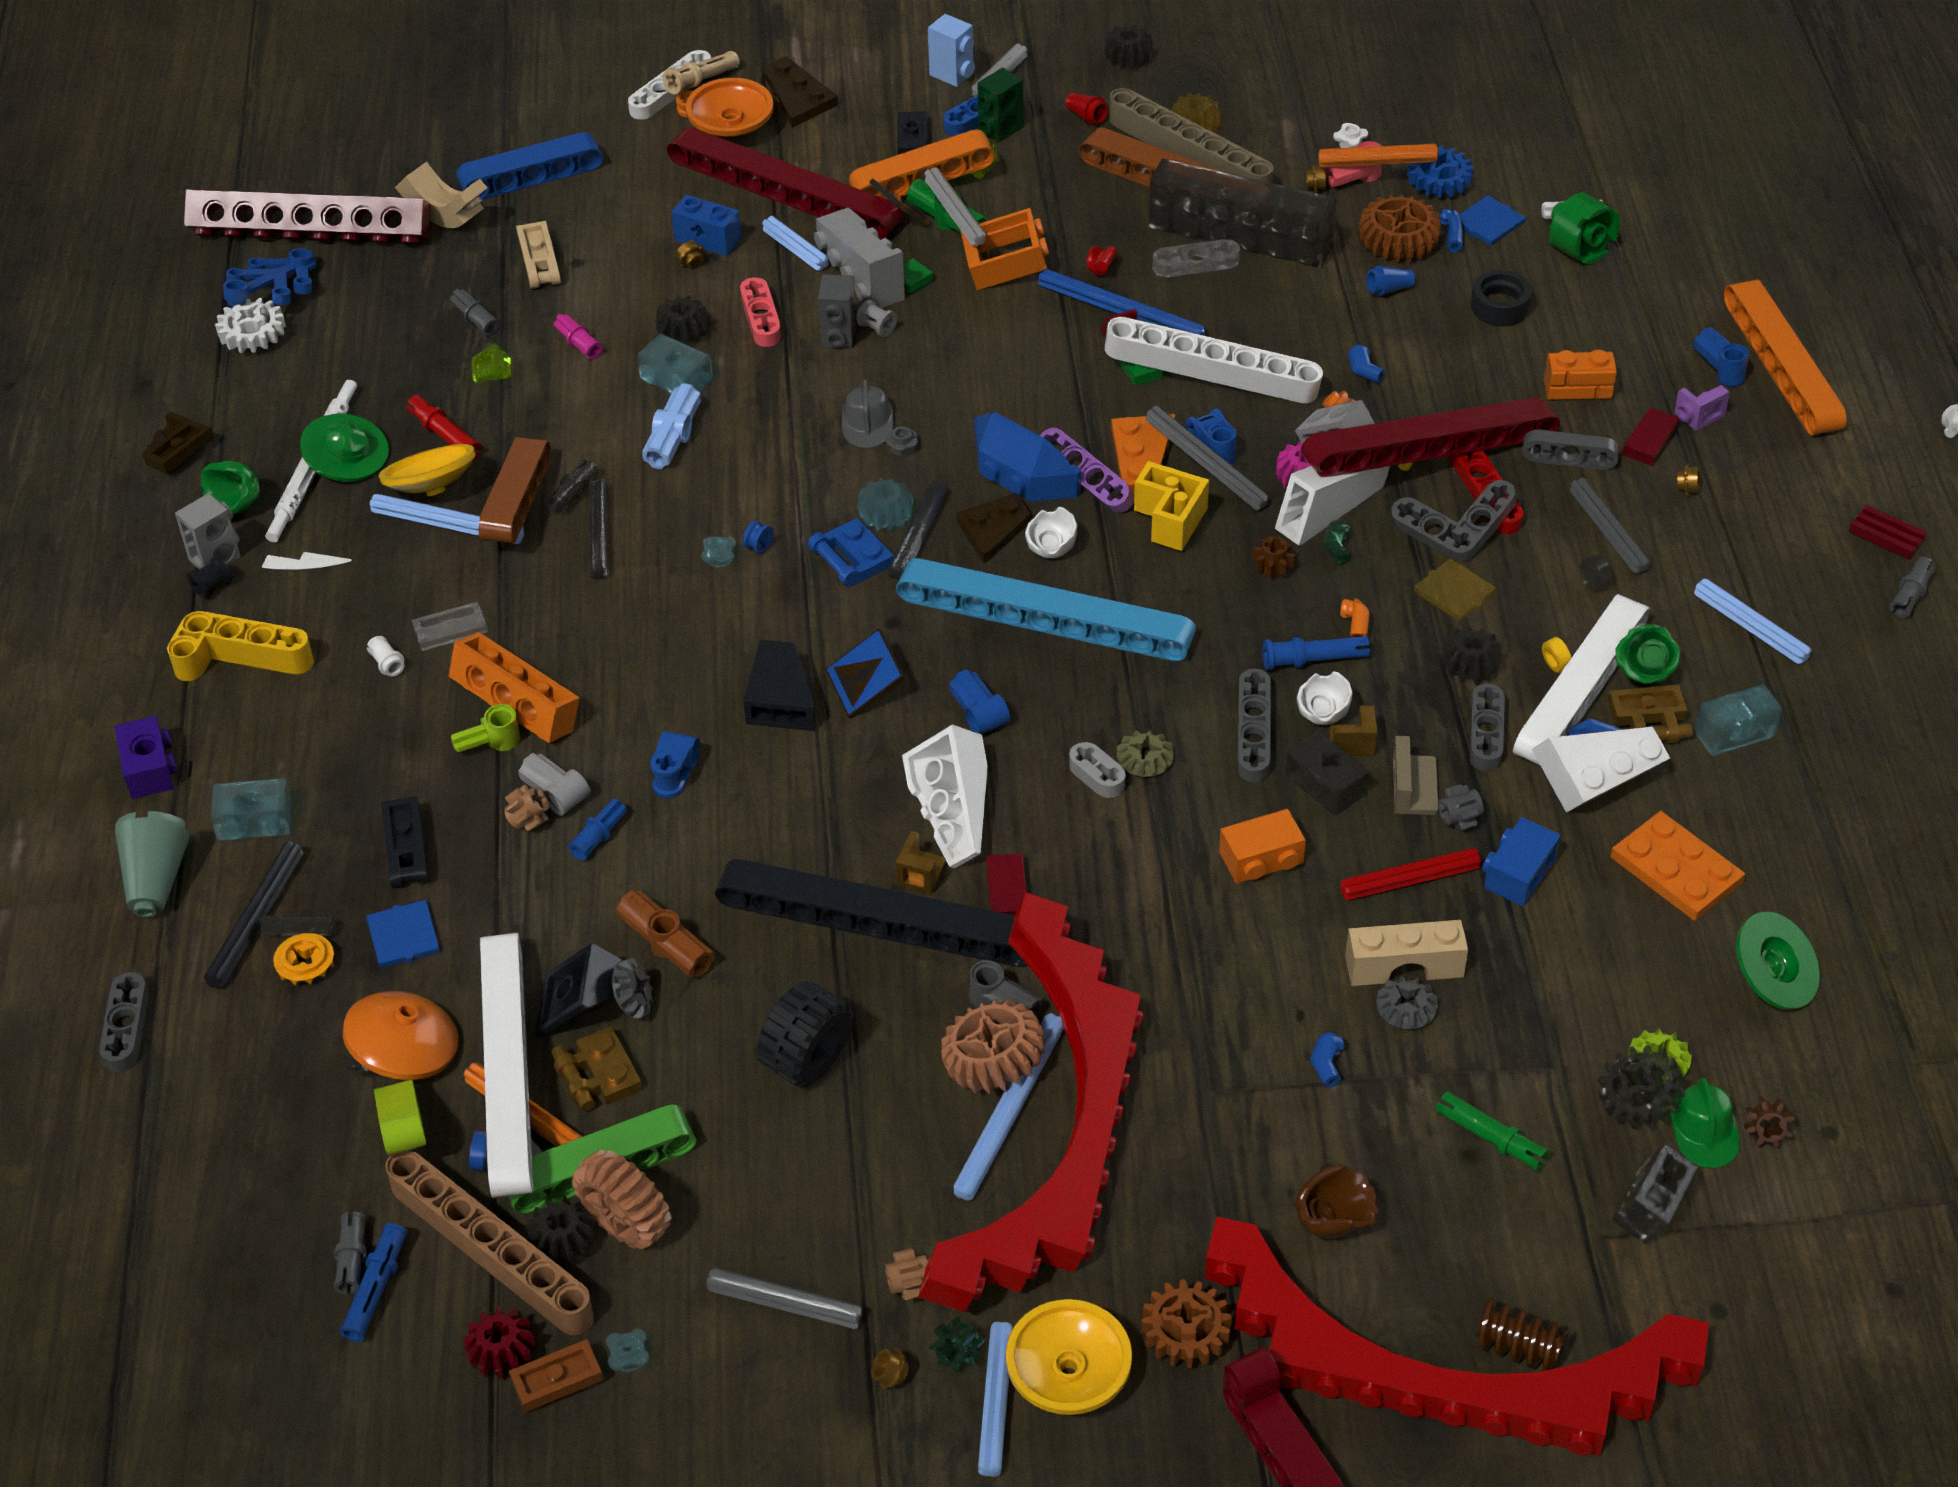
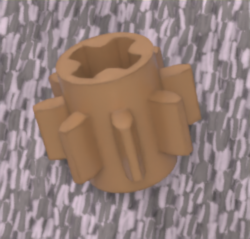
M523 785L505 797L509 805L505 807L504 813L506 819L513 827L517 829L525 827L527 832H530L548 820L544 812L548 810L549 802L540 789L535 787L528 789L526 785Z
M912 1248L894 1252L893 1258L895 1262L885 1264L891 1294L902 1293V1298L905 1301L916 1299L919 1295L927 1258L925 1255L915 1257L914 1249Z

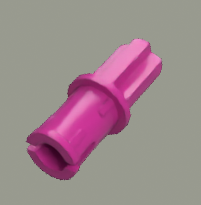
M567 314L556 316L557 320L553 323L554 327L567 338V343L571 347L578 348L589 360H595L603 352L602 344L589 334L586 326L577 324Z

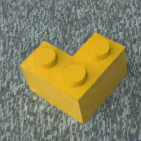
M1150 461L1146 463L1135 481L1134 511L1152 516L1151 542L1180 551L1184 549L1208 509L1209 480Z

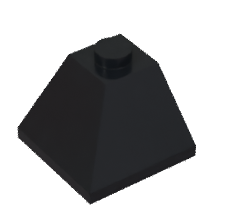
M591 943L547 972L544 979L535 1035L542 1038L615 999L612 987L613 972L616 964L622 959Z

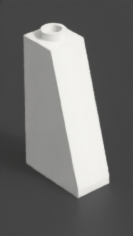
M1312 466L1291 473L1275 529L1297 545L1304 544L1382 489L1390 466L1330 477L1319 476Z

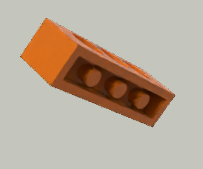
M480 632L454 642L449 671L451 679L485 700L491 706L497 704L510 705L516 711L518 723L548 743L573 732L580 697Z

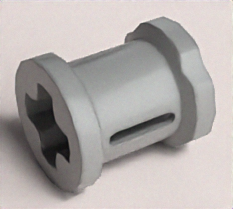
M869 299L864 301L859 307L856 320L858 325L862 327L869 326L876 330L877 335L885 338L895 329L897 314L891 310L885 311L877 307L876 302Z

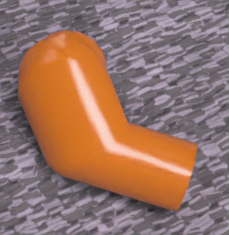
M1354 598V601L1349 599L1342 600L1340 615L1343 618H1352L1350 638L1367 636L1370 617L1368 608L1356 598Z

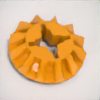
M302 933L285 940L277 948L273 962L275 970L280 975L282 981L288 979L295 986L300 981H306L311 985L313 978L318 976L325 978L326 970L334 967L333 956L335 954L331 943L325 937L314 933ZM297 956L304 959L311 957L312 963L306 964L302 962L299 964Z

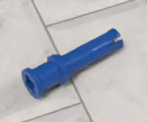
M1366 635L1362 637L1306 642L1299 637H1293L1291 641L1271 642L1270 639H1264L1262 644L1263 663L1266 670H1272L1274 666L1293 665L1295 668H1301L1309 661L1368 658L1370 648L1355 649V647L1369 645V639Z

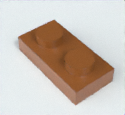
M587 1339L509 1371L511 1381L525 1413L603 1381L601 1369Z

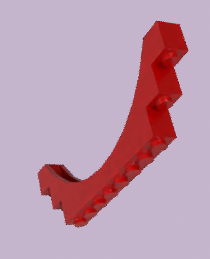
M1026 892L1015 913L1008 943L1041 981L1061 1017L1074 1061L1077 1088L1074 1125L1063 1160L1052 1177L1022 1206L987 1227L936 1243L926 1263L918 1298L961 1312L966 1311L973 1298L980 1299L985 1281L1020 1292L1027 1279H1035L1040 1262L1074 1273L1082 1259H1089L1095 1237L1089 1235L1091 1225L1095 1226L1097 1224L1102 1209V1203L1097 1202L1098 1192H1103L1109 1176V1170L1104 1168L1105 1159L1109 1160L1111 1158L1116 1143V1137L1111 1136L1112 1127H1117L1123 1110V1105L1118 1104L1119 1095H1124L1130 1073L1124 1072L1126 1063H1131L1136 1049V1042L1131 1041L1132 1033H1137L1143 1016V1011L1138 1010L1140 994L1103 982L1106 973V967L1101 965L1104 950L1067 938L1070 923L1065 922L1068 906Z
M1216 1217L1206 1256L1205 1279L1212 1280L1222 1286L1235 1285L1241 1287L1236 1307L1235 1329L1244 1331L1246 1334L1254 1337H1272L1269 1352L1279 1368L1281 1388L1304 1389L1316 1392L1325 1398H1344L1357 1401L1365 1407L1375 1408L1379 1406L1397 1410L1409 1417L1424 1416L1441 1420L1450 1426L1458 1427L1464 1425L1482 1429L1494 1436L1508 1435L1526 1439L1534 1445L1543 1446L1549 1444L1569 1449L1578 1455L1593 1454L1600 1456L1606 1436L1609 1412L1618 1414L1627 1420L1641 1419L1649 1421L1655 1402L1658 1378L1678 1386H1698L1704 1367L1709 1322L1668 1313L1625 1345L1582 1363L1536 1373L1483 1374L1436 1367L1392 1353L1349 1331L1312 1303L1282 1270L1257 1225Z

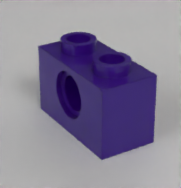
M157 715L115 725L123 776L131 799L174 789L172 775L177 774L178 771L173 753L167 754V749H171L173 746L168 728H160Z

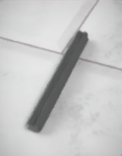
M1155 405L1147 411L1146 421L1253 509L1260 511L1268 505V494L1161 407Z

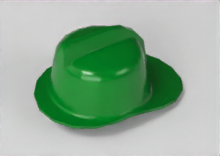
M1701 1078L1697 1084L1692 1085L1673 1098L1670 1104V1116L1680 1152L1690 1162L1699 1167L1716 1169L1725 1167L1735 1159L1739 1151V1135L1732 1110V1102L1728 1094L1720 1087L1708 1084L1706 1078Z

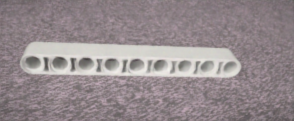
M517 932L480 938L487 1162L492 1198L533 1193L523 962L520 937Z

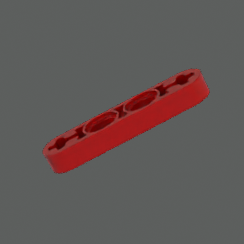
M1483 450L1449 456L1451 465L1475 501L1490 483L1503 480ZM1482 472L1487 476L1478 478L1472 476L1471 473ZM1503 494V495L1501 496V497L1507 499L1506 494ZM1517 500L1512 511L1496 531L1502 534H1514L1521 529L1524 512Z

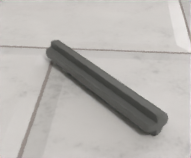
M1582 477L1578 480H1573L1570 492L1634 574L1646 572L1649 569L1650 560L1592 486Z
M712 1268L707 1277V1290L710 1292L852 1329L858 1328L863 1318V1307L859 1304L720 1268Z

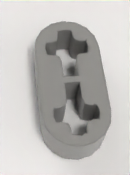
M1082 742L1070 749L1069 767L1071 772L1094 792L1102 797L1113 798L1119 796L1124 791L1125 770L1098 746Z

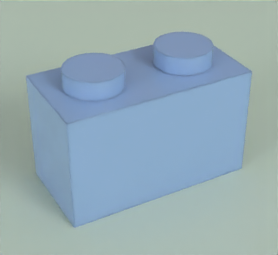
M944 14L928 27L930 76L956 87L971 77L975 69L973 25Z

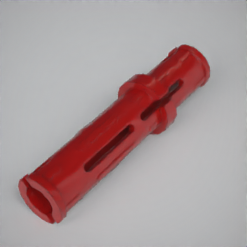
M418 394L408 400V403L415 408L406 405V410L417 417L427 431L435 432L449 445L468 444L476 447L478 450H482V445L446 417V413L440 407H433ZM474 448L476 454L474 458L475 460L480 456L481 453Z

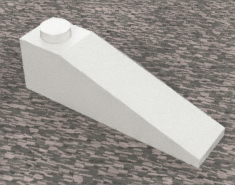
M951 725L903 754L902 757L907 786L911 794L919 799L922 805L920 811L924 819L931 822L935 830L934 838L949 867L955 869L981 853L988 765L982 735Z

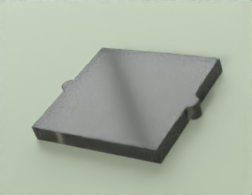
M874 178L870 180L869 183L895 206L926 226L929 225L931 221L906 199Z

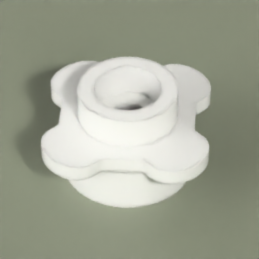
M1351 123L1343 124L1341 130L1333 134L1334 140L1338 141L1341 148L1357 147L1362 143L1363 138L1368 137L1366 129H1360L1358 125Z
M1958 404L1949 406L1942 415L1941 421L1943 426L1946 427L1944 434L1948 438H1953L1958 434Z

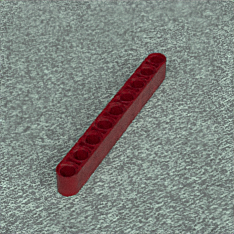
M692 127L685 128L667 145L668 156L674 163L813 216L822 217L845 208H850L865 221L867 229L873 227L877 230L880 240L886 238L901 223L904 217L901 208L890 200Z
M1533 397L1320 432L1309 436L1303 442L1301 454L1319 476L1330 477L1522 444L1525 434L1529 431L1547 430L1557 432L1560 427V419L1541 398Z

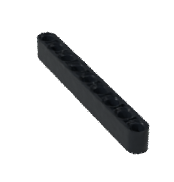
M732 859L727 862L715 890L716 899L720 903L735 909L966 957L989 960L1015 967L1028 966L1008 943L1015 915L742 859Z

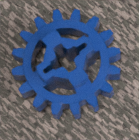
M1439 146L1437 161L1408 163L1407 177H1409V184H1416V191L1425 189L1427 196L1432 193L1437 194L1438 198L1442 197V193H1447L1450 197H1453L1454 191L1463 193L1464 187H1470L1473 176L1471 159H1464L1465 153L1463 152L1455 154V148L1448 150L1444 149L1443 146Z

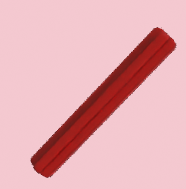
M1476 848L1461 850L1342 879L1340 881V891L1345 900H1352L1480 868L1481 858Z

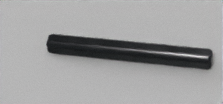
M287 841L282 846L205 973L204 979L208 986L217 989L225 986L303 856L300 844Z

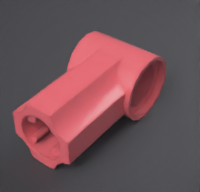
M1367 141L1359 144L1357 147H1375L1381 145L1376 142ZM1382 164L1324 167L1326 181L1331 188L1357 179L1364 182L1376 181L1382 176Z

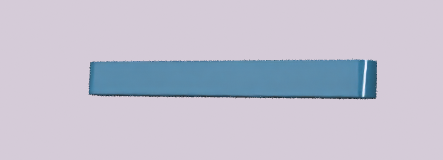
M920 558L908 561L896 586V591L900 598L909 603L1170 661H1181L1186 657L1196 631L1193 621L1182 615Z

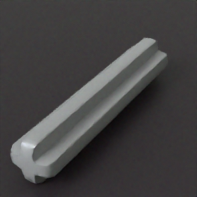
M1015 44L977 82L1002 67L1012 72L1027 57V48L1020 44ZM977 82L972 86V95L974 97L978 95Z

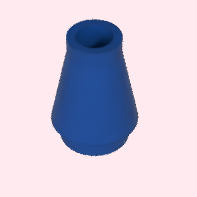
M1377 265L1374 269H1369L1366 276L1368 291L1377 296H1383L1405 288H1412L1415 283V275L1411 269L1404 270Z

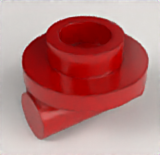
M1100 246L1091 247L1086 258L1089 270L1098 277L1105 276L1117 255V249L1113 246H1108L1106 250H1103Z

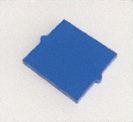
M1489 195L1460 214L1462 229L1468 232L1469 236H1475L1489 246H1492L1526 222V217L1512 210L1510 205H1504Z
M426 900L404 906L394 905L392 909L366 915L379 968L402 962L412 963L414 959L440 953Z

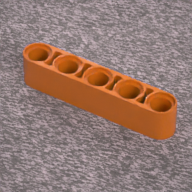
M971 130L860 167L850 174L849 184L865 192L892 200L907 195L912 182L918 178L924 181L926 177L924 173L927 169L938 168L948 181L990 166L994 161L995 154L985 133L981 130Z

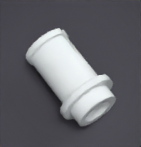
M376 636L368 642L367 645L369 647H367V651L377 661L378 669L382 674L393 677L403 671L405 666L403 655L398 651H394L385 637Z

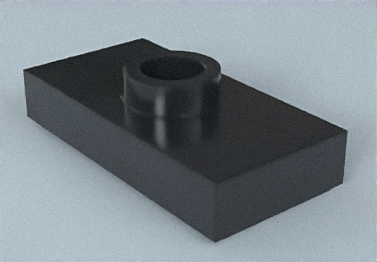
M927 111L898 112L897 154L926 146Z

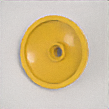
M456 444L411 455L383 469L379 474L380 482L390 489L405 493L426 492L427 496L440 494L446 490V485L457 480L472 464L476 455L474 447L468 444Z
M1056 1300L1032 1309L1014 1326L1006 1347L1007 1371L1016 1390L1034 1406L1056 1414H1083L1106 1405L1123 1389L1129 1377L1132 1364L1130 1340L1121 1323L1105 1309L1081 1300ZM1066 1368L1075 1370L1072 1374H1066L1062 1371Z

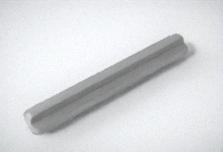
M935 167L931 170L927 169L924 173L926 176L925 182L970 244L974 247H977L979 244H985L986 233L940 170Z

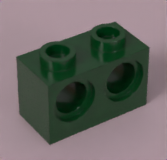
M1002 67L977 82L978 130L983 131L985 135L999 143L1024 128L1023 79Z

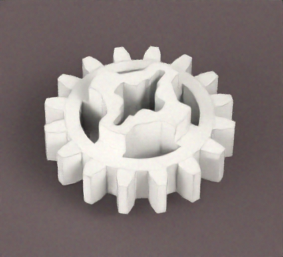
M248 298L246 304L242 306L238 304L232 309L228 307L223 308L225 315H218V323H215L221 344H227L229 350L238 347L239 353H243L246 348H250L251 352L254 353L257 347L260 346L263 349H268V342L277 343V336H283L285 334L283 328L286 327L280 306L274 307V303L271 300L264 304L262 298H258L256 302H251L250 298Z

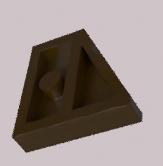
M169 412L165 417L167 422L164 431L157 430L153 436V442L147 446L142 455L146 465L166 474L177 469L182 462L194 453L202 450L207 443L215 438L210 427Z

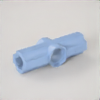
M681 383L679 387L674 388L664 410L658 409L655 412L652 421V433L642 451L643 460L649 463L652 468L663 469L664 466L669 465L680 442L686 443L690 437L692 418L701 402L700 392L696 391L690 384Z

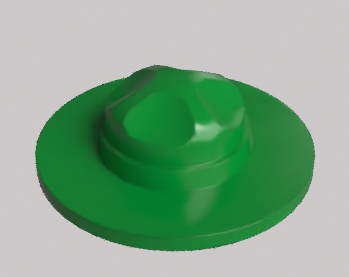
M330 414L312 421L303 431L300 441L302 457L311 469L326 478L342 482L361 481L374 476L386 464L389 453L388 442L382 431L370 421L350 414Z
M1774 912L1756 913L1742 923L1736 938V954L1740 969L1750 987L1764 1001L1783 1010H1795L1807 1005L1818 991L1820 970L1815 951L1806 935L1791 920Z

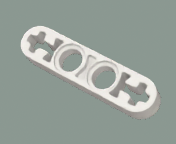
M703 50L692 51L668 69H679L687 62L700 63L710 59L711 56ZM664 72L628 98L630 116L635 119L650 118L676 99L678 94H671L664 86ZM686 87V88H684V89L682 90V92H683V91H686V90H688V89H690V88H689V87Z

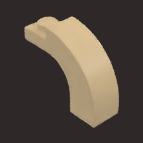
M427 162L407 175L395 187L403 198H423L429 202L430 221L445 228H457L484 209L480 204L482 199L479 196L487 189L482 180L478 179L464 191H457L445 184Z

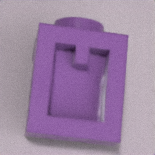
M1720 385L1696 397L1686 388L1678 391L1675 414L1697 431L1725 417L1730 392Z

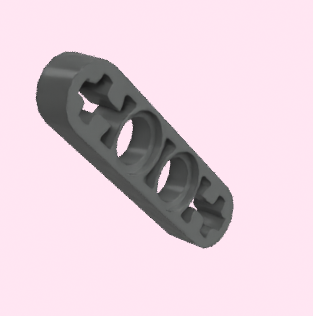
M1256 668L1248 669L1240 675L1238 689L1237 771L1243 780L1252 783L1265 780L1270 770L1271 680L1265 671ZM1251 684L1258 685V695L1251 694ZM1254 707L1261 709L1263 713L1259 716H1251L1245 711ZM1258 734L1262 736L1263 740L1250 742L1246 740L1245 736ZM1251 755H1257V767L1251 766Z

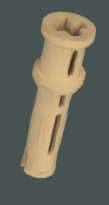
M728 51L700 63L687 62L679 69H667L663 73L664 86L668 92L674 95L681 93L686 87L695 88L704 79L738 68L739 66L737 65L740 64L739 57L734 51Z

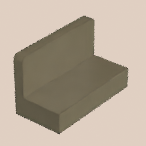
M1395 736L1392 759L1394 814L1436 815L1438 813L1436 757L1410 755V736Z

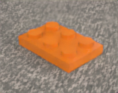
M1659 811L1615 845L1610 856L1694 921H1697L1742 885L1746 873L1662 811Z

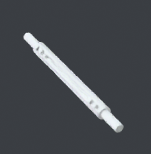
M353 380L345 381L337 398L331 401L324 416L347 414L349 410L348 403L357 388V384ZM303 457L274 510L275 517L265 535L266 539L270 542H277L287 522L292 521L316 474L307 465Z

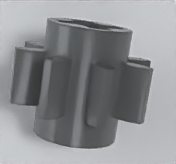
M1461 784L1446 788L1445 794L1447 797L1440 799L1438 803L1439 812L1446 825L1453 824L1455 830L1461 829V831L1477 826L1475 817L1483 815L1484 812L1483 802L1479 793L1475 789L1469 790L1467 785L1462 786Z

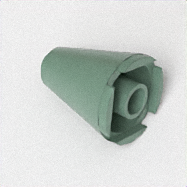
M148 811L147 817L135 818L136 812L120 817L115 824V837L126 906L138 917L151 918L156 913L162 912L165 908L190 839V828L186 829V822L172 814Z

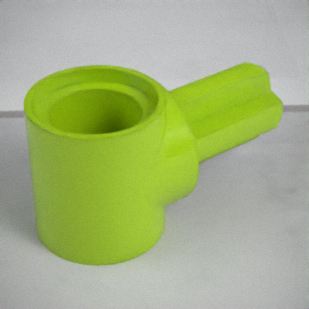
M497 704L490 707L485 712L484 717L480 718L481 725L451 735V741L456 752H462L488 743L490 748L507 751L515 748L521 739L516 711L507 704Z

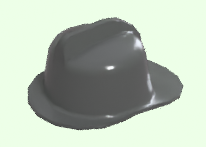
M865 379L862 386L852 389L846 396L842 409V432L849 444L858 448L870 449L884 444L887 435H891L893 430V408L887 400L885 392L879 387L869 385L868 380Z

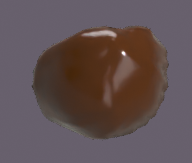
M1344 1164L1329 1166L1314 1175L1301 1187L1295 1201L1301 1225L1321 1239L1341 1238L1364 1226L1373 1224L1379 1213L1376 1205L1377 1195L1374 1188L1370 1186L1367 1176L1361 1172L1351 1170Z

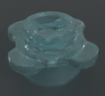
M710 536L703 540L705 551L701 553V558L703 561L708 562L709 565L724 567L734 559V554L732 553V549L736 546L734 538Z
M634 1329L631 1333L621 1335L611 1333L606 1338V1346L610 1349L611 1353L608 1359L609 1367L613 1370L629 1372L644 1366L649 1360V1354L644 1349V1342L647 1340L646 1333L641 1329ZM630 1347L631 1350H630V1351H624V1348Z

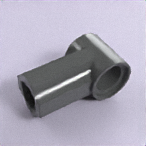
M983 960L973 965L970 970L968 998L974 1007L979 1008L981 1001L985 1005H991L996 998L1002 1004L1011 999L1016 1005L1023 1003L1029 1011H1032L1037 1016L1042 1007L1043 999L1005 977L1004 971L998 963Z

